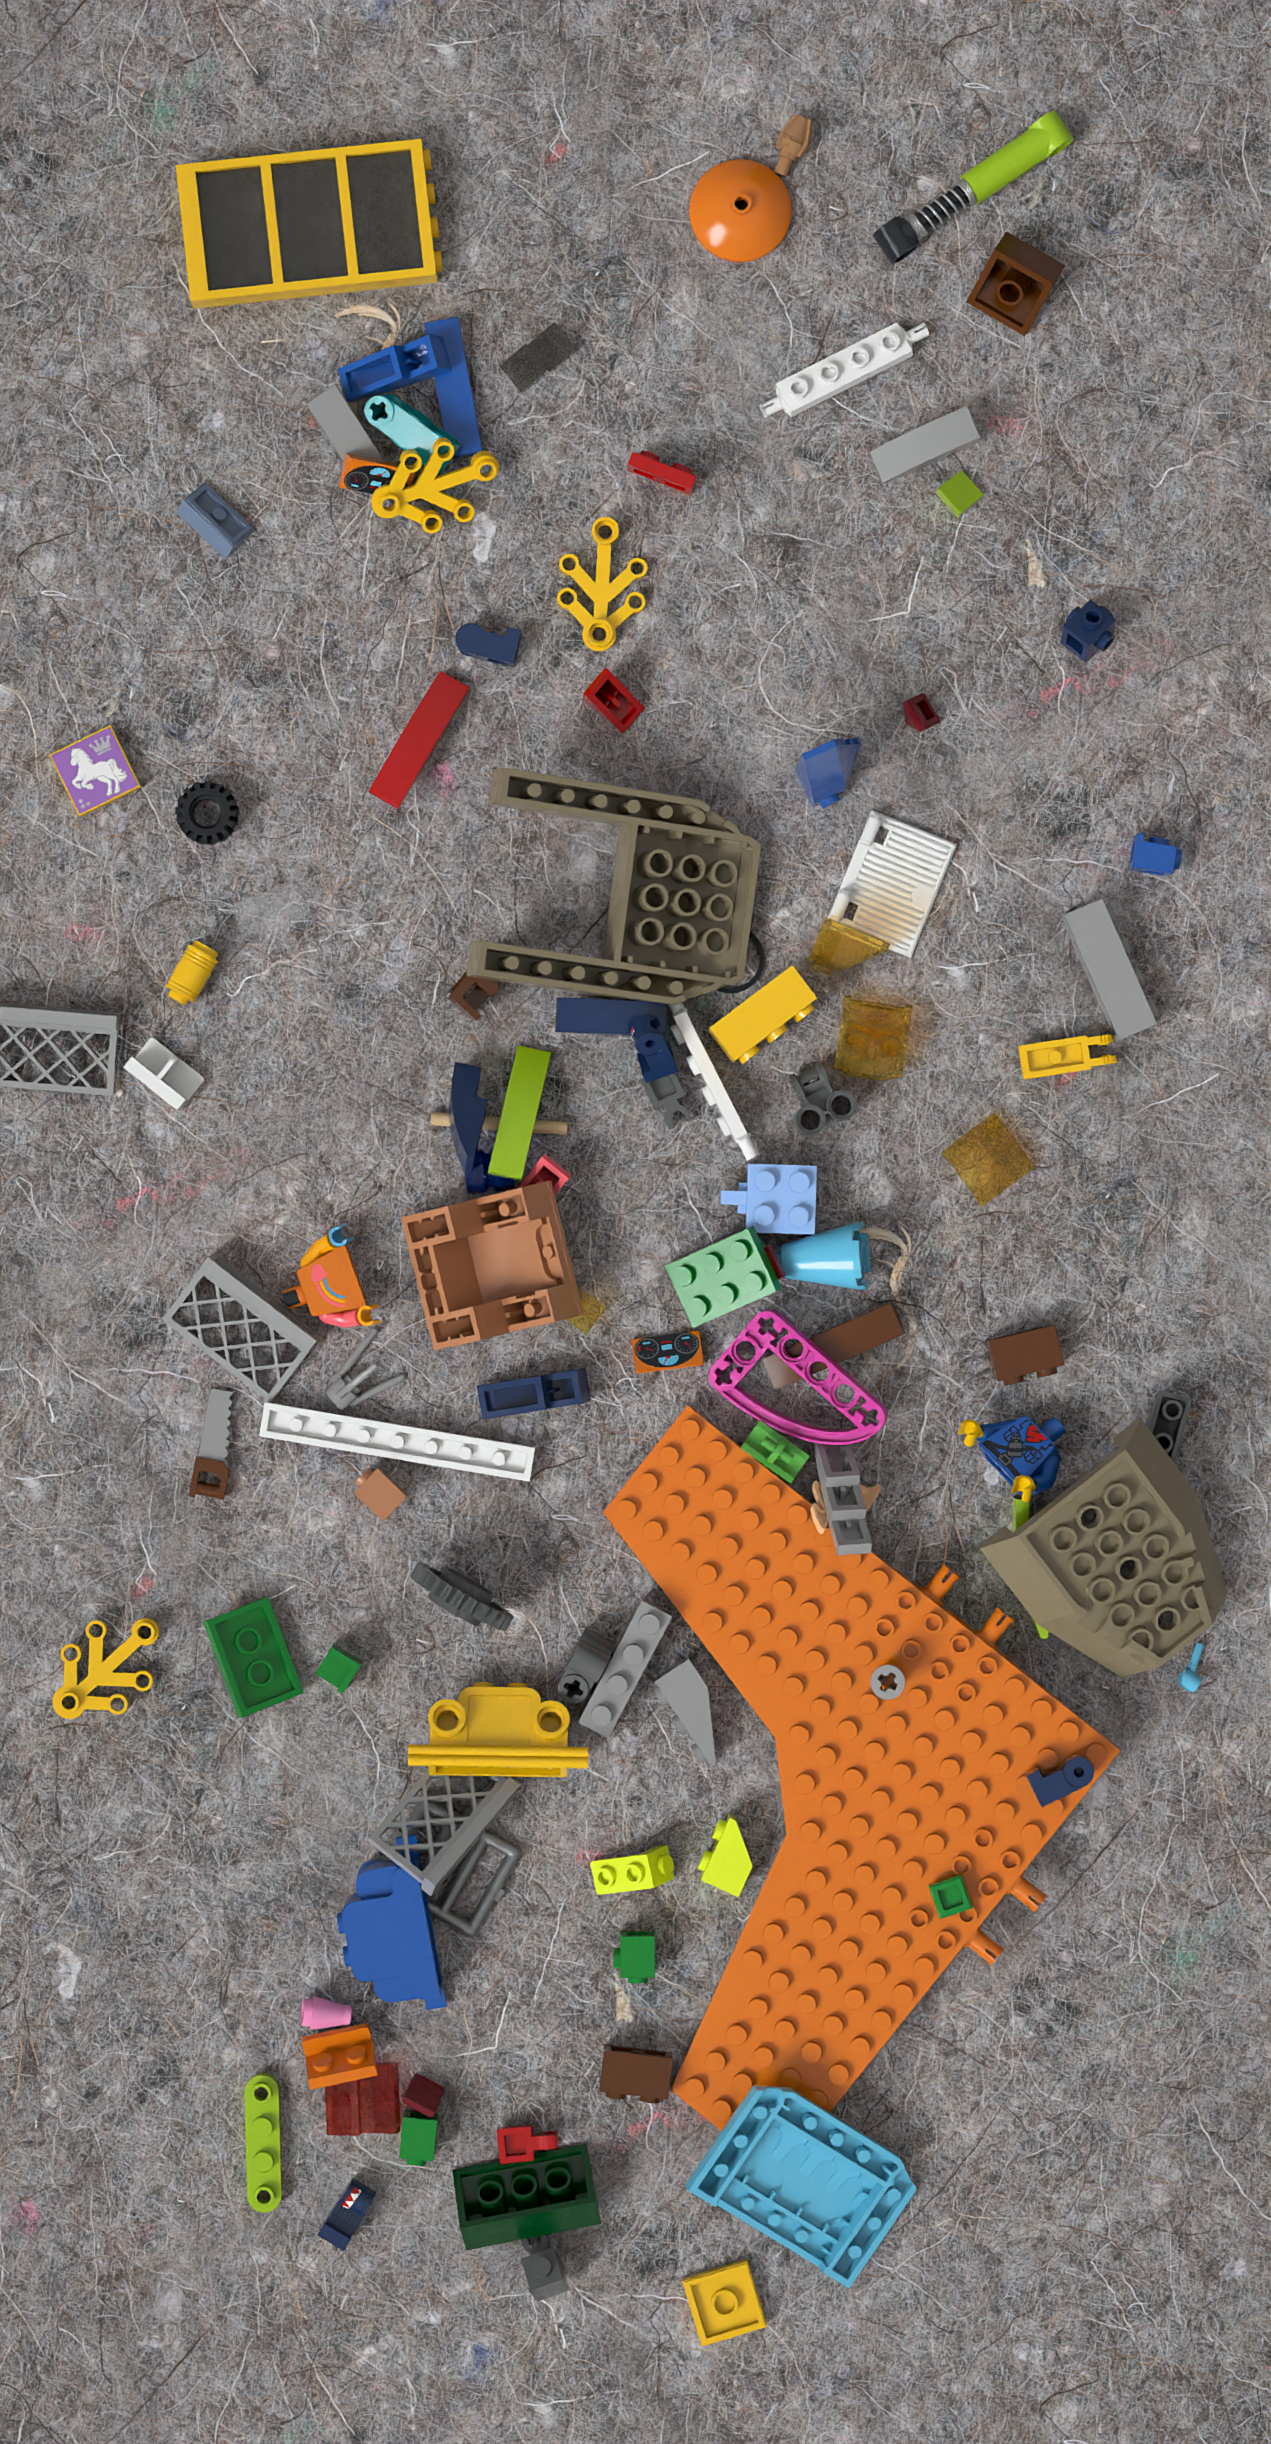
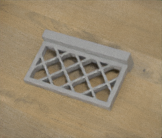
M0 1002V1025L11 1036L0 1045V1050L14 1039L27 1054L15 1066H12L0 1052V1060L9 1070L0 1078V1087L114 1096L121 1012ZM10 1026L22 1028L15 1033ZM26 1028H36L45 1038L32 1051L18 1036ZM44 1029H51V1030H56V1031H54V1032L49 1036L48 1033H47ZM61 1030L70 1031L79 1041L66 1054L52 1039ZM78 1032H86L90 1034L83 1038ZM95 1033L110 1034L109 1049L99 1057L86 1041ZM47 1042L61 1057L49 1069L34 1055ZM81 1045L95 1059L83 1072L68 1057ZM109 1054L107 1066L102 1059ZM29 1058L43 1072L35 1081L25 1080L16 1070ZM63 1061L77 1075L68 1084L59 1083L50 1073ZM99 1064L108 1074L107 1087L93 1086L84 1075L95 1065ZM12 1073L17 1080L5 1078ZM45 1076L50 1080V1082H39ZM80 1079L85 1085H74V1083Z
M215 1252L206 1258L199 1271L162 1318L163 1321L270 1403L322 1337L320 1333ZM204 1276L215 1284L216 1298L199 1300L197 1284ZM222 1290L229 1296L222 1297ZM192 1292L193 1300L185 1301ZM236 1300L240 1303L244 1318L226 1320L223 1302ZM218 1302L220 1321L202 1323L200 1304ZM194 1305L197 1324L184 1325L173 1316L180 1307ZM249 1311L253 1313L256 1317L250 1318ZM259 1321L266 1323L270 1329L271 1339L253 1341L250 1323ZM245 1323L247 1342L229 1344L227 1325ZM221 1326L224 1345H209L205 1341L203 1328ZM197 1329V1330H198V1335H196V1334H195L193 1331H191V1330ZM276 1332L284 1338H277ZM290 1342L301 1351L294 1361L280 1362L277 1343ZM272 1344L274 1363L256 1365L254 1346ZM248 1347L251 1366L238 1367L232 1362L230 1349ZM225 1350V1356L218 1351ZM289 1366L285 1373L282 1375L281 1367ZM275 1368L277 1383L271 1391L259 1383L257 1370ZM245 1371H252V1377Z
M428 1768L369 1837L368 1842L421 1883L420 1888L432 1896L516 1796L520 1784L510 1776L508 1779H504L503 1776H487L496 1783L489 1792L475 1793L473 1776L429 1775ZM468 1777L470 1793L451 1794L449 1778ZM444 1778L446 1795L427 1796L426 1783L429 1779ZM421 1790L422 1797H415ZM476 1799H483L477 1806ZM471 1800L472 1813L468 1817L454 1818L452 1801ZM447 1802L449 1818L430 1819L428 1803ZM423 1803L425 1820L406 1821L404 1811L408 1804ZM400 1815V1822H394V1820ZM455 1824H462L456 1831ZM449 1825L451 1838L447 1842L433 1843L431 1826ZM425 1827L427 1843L408 1845L407 1828ZM388 1829H401L403 1845L389 1846L380 1837ZM434 1849H441L434 1857ZM428 1850L430 1863L423 1871H420L410 1862L409 1851ZM398 1852H404V1857Z

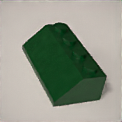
M587 2143L535 2153L534 2161L500 2164V2161L452 2170L459 2225L466 2250L601 2224Z

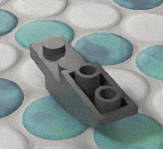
M1158 1390L1146 1426L1175 1463L1193 1399Z

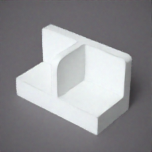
M150 1038L135 1058L131 1057L124 1066L127 1071L178 1111L183 1109L205 1080L204 1077L155 1038Z

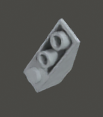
M686 1656L655 1677L654 1682L657 1687L652 1690L663 1706L670 1704L676 1713L672 1720L681 1734L684 1735L688 1732L695 1741L691 1748L701 1763L708 1761L711 1767L716 1765L708 1686L689 1656Z

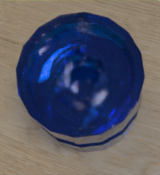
M494 1147L491 1148L489 1153H485L482 1148L477 1149L472 1173H465L467 1194L486 1193L489 1187H493L496 1191L515 1189V1179L488 1174Z

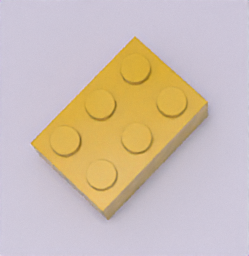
M792 965L712 1025L708 1032L732 1064L738 1059L744 1064L760 1051L757 1047L759 1043L765 1039L772 1043L788 1030L784 1024L792 1018L798 1023L813 1012L815 1008L812 1003L815 1002L817 997Z

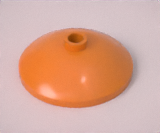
M746 159L729 160L712 167L697 182L690 199V223L697 240L714 256L729 262H751L771 253L784 239L791 220V200L783 181L767 166ZM744 200L748 205L747 208L738 210L735 207L736 201Z

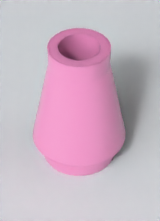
M312 1996L311 1999L303 1998L301 2026L309 2027V2030L350 2026L351 2005H343L316 1996Z

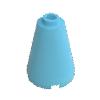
M864 1222L850 1223L782 1244L781 1251H776V1255L786 1273L784 1278L855 1290H868L870 1280L864 1281V1272L871 1271L868 1234L860 1232L865 1227Z

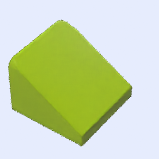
M962 470L942 484L936 491V494L957 518L984 496Z

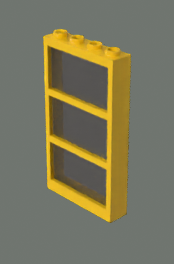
M422 139L176 165L190 301L193 308L198 309L438 283L437 272H443L441 251H434L433 238H439L437 217H430L429 204H436L434 184L427 183L425 172L426 170H432L430 149H423Z

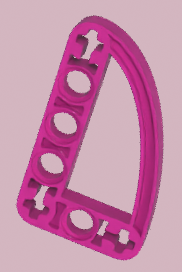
M765 1309L758 1313L709 1371L708 1378L713 1388L738 1408L780 1432L809 1442L826 1445H847L861 1442L876 1434L888 1419L887 1408L882 1402L775 1309ZM770 1317L775 1320L773 1324L775 1330L781 1333L786 1329L789 1333L782 1337L778 1344L775 1343L774 1339L778 1335L772 1330L768 1332L762 1330L764 1326L762 1318L765 1320ZM794 1338L802 1343L803 1352L801 1356L792 1357L786 1352L785 1344L788 1339ZM749 1341L755 1346L756 1352L752 1359H744L739 1355L738 1346L740 1342ZM770 1349L857 1427L850 1429H828L803 1423L772 1409L747 1393L738 1384L767 1350ZM733 1361L740 1365L730 1373L729 1377L733 1380L732 1382L726 1380L722 1383L719 1380L721 1373L718 1369L725 1370ZM820 1361L827 1365L829 1375L826 1379L819 1380L812 1375L811 1366L814 1362ZM847 1384L853 1388L855 1396L852 1402L846 1403L839 1400L837 1397L839 1385ZM861 1397H863L866 1401L861 1406L869 1412L873 1409L877 1410L876 1419L879 1423L872 1421L870 1424L866 1423L864 1419L867 1414L861 1408L857 1409L854 1413L851 1408L859 1403Z

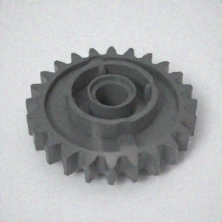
M418 1562L410 1575L411 1579L430 1591L428 1598L432 1602L470 1624L480 1626L483 1621L491 1627L506 1631L514 1618L508 1610L493 1602L496 1598L494 1593L451 1568L444 1567L441 1572L434 1567Z

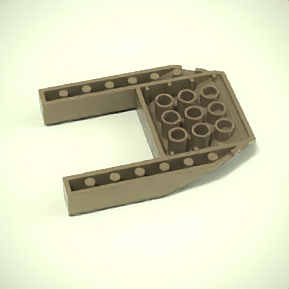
M510 768L493 770L489 805L620 826L603 957L600 959L494 942L474 941L470 943L466 976L596 996L670 1005L684 1002L690 998L744 980L761 844L751 836L742 833L736 825L711 810V807L702 800Z

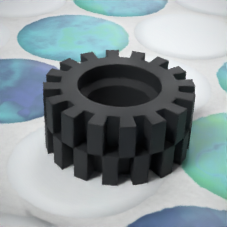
M205 781V783L196 782L193 784L194 786L187 787L184 790V794L179 796L177 800L178 806L175 807L176 821L182 832L192 841L202 845H215L216 842L225 841L226 837L229 834L232 835L235 831L234 827L238 825L239 808L233 795L222 785L212 783L211 781ZM211 800L218 804L220 818L214 825L202 826L195 820L194 810L200 802Z

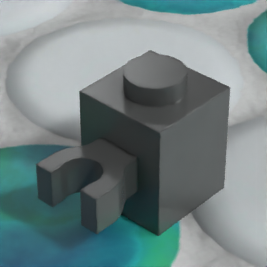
M548 2234L540 2236L541 2243L537 2247L530 2246L528 2238L521 2240L524 2249L529 2254V2256L521 2258L530 2291L537 2301L570 2290L561 2259L554 2247L549 2248L550 2240Z

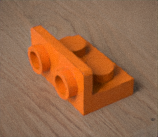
M367 2023L308 2035L301 2039L306 2057L307 2080L310 2090L378 2075L375 2046Z

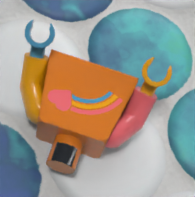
M341 1223L333 1227L328 1234L314 1241L300 1259L301 1268L296 1271L300 1285L282 1291L286 1305L291 1310L308 1304L312 1316L318 1315L323 1323L342 1328L380 1324L381 1320H373L371 1318V1310L379 1308V1305H368L348 1246L346 1245L354 1240V1236L347 1239L344 1238L341 1229L347 1226V1223Z

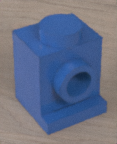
M1137 833L1133 836L1128 870L1169 877L1173 874L1174 869H1179L1182 849L1169 845V840L1165 838L1149 837L1148 842L1144 841L1145 834Z

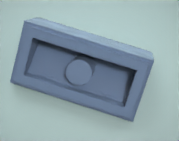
M206 482L188 495L178 509L179 516L225 559L254 531V528Z

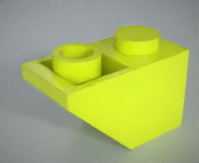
M729 1813L725 1821L719 1819L712 1834V1838L716 1839V1842L711 1852L704 1851L697 1869L702 1871L700 1874L702 1881L739 1897L753 1865L734 1815Z

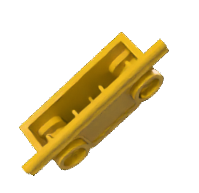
M477 1682L473 1684V1687H467L461 1691L458 1702L453 1699L437 1701L431 1707L428 1714L430 1726L429 1745L408 1744V1766H429V1775L567 1777V1768L588 1769V1747H568L570 1716L567 1708L560 1702L552 1700L541 1703L539 1693L533 1688H528V1685L525 1683H509L507 1687H493L492 1683Z

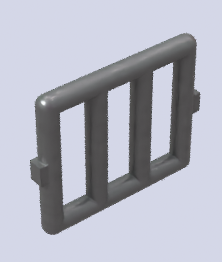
M439 1802L428 1803L429 1813L440 1819L449 1818L447 1806ZM423 1803L416 1804L407 1821L424 1819ZM453 1810L454 1818L465 1817ZM455 1824V1830H457L462 1824ZM449 1825L442 1827L434 1843L447 1842L451 1838ZM419 1827L407 1828V1835L416 1834ZM487 1829L465 1856L440 1903L438 1904L428 1898L431 1916L469 1937L476 1936L495 1901L499 1903L505 1892L503 1886L521 1856L520 1847ZM398 1830L391 1841L394 1844L393 1846H397L396 1837L402 1836V1831ZM488 1845L505 1854V1857L468 1921L451 1910ZM434 1849V1857L441 1849ZM429 1853L422 1863L423 1870L430 1863Z

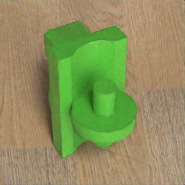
M761 1420L757 1422L740 1447V1449L789 1485L810 1457Z

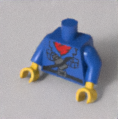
M1027 1416L988 1424H978L971 1419L964 1420L961 1423L957 1433L959 1435L967 1434L964 1444L971 1447L976 1443V1440L981 1441L979 1446L984 1458L1012 1486L1011 1493L1018 1492L1022 1496V1501L1029 1502L1031 1495L1053 1487L1061 1461L1054 1442L1066 1433L1062 1424L1055 1417H1051L1040 1428Z

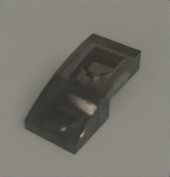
M553 322L532 342L524 344L500 367L518 390L523 393L548 375L578 349L559 325Z

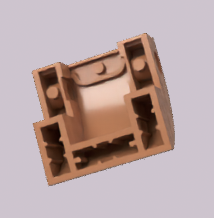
M551 1180L401 1217L434 1350L480 1341L584 1314L581 1296L578 1292L573 1271V1263L570 1259L565 1231L561 1223Z

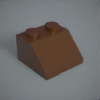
M1006 231L994 249L966 303L1025 336L1065 265Z

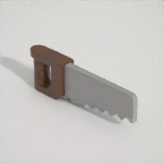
M212 1389L210 1391L199 1454L194 1464L189 1497L195 1498L196 1495H205L225 1499L230 1474L229 1461L225 1459L229 1454L226 1447L230 1444L227 1437L231 1434L227 1428L231 1425L228 1417L232 1414L229 1407L233 1404L229 1398L233 1395V1392ZM200 1471L216 1473L221 1480L220 1485L199 1481Z

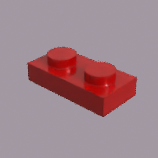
M641 450L640 454L632 452L627 464V471L691 495L696 483V476L691 474L692 470L678 463H673L672 467L659 462V456L648 451Z

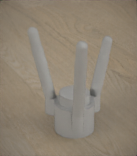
M375 1327L362 1340L341 1369L329 1379L332 1384L325 1391L340 1410L345 1409L348 1405L354 1408L363 1400L405 1379V1375L400 1374L358 1394L361 1391L359 1384L378 1369L379 1365L373 1363L354 1379L350 1375L344 1378L378 1333V1329Z

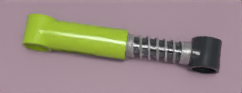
M1055 110L1048 112L1034 122L1027 131L962 174L960 181L954 184V189L948 188L945 195L939 194L938 200L932 199L930 205L924 204L923 210L917 209L915 215L910 214L906 218L897 216L888 221L873 234L874 239L892 265L900 262L919 247V240L928 235L927 231L931 228L935 230L937 224L943 225V220L946 218L951 219L950 215L953 213L959 214L958 210L962 207L966 209L967 204L972 205L975 203L979 205L1044 159H1049L1064 150L1073 142L1074 137Z

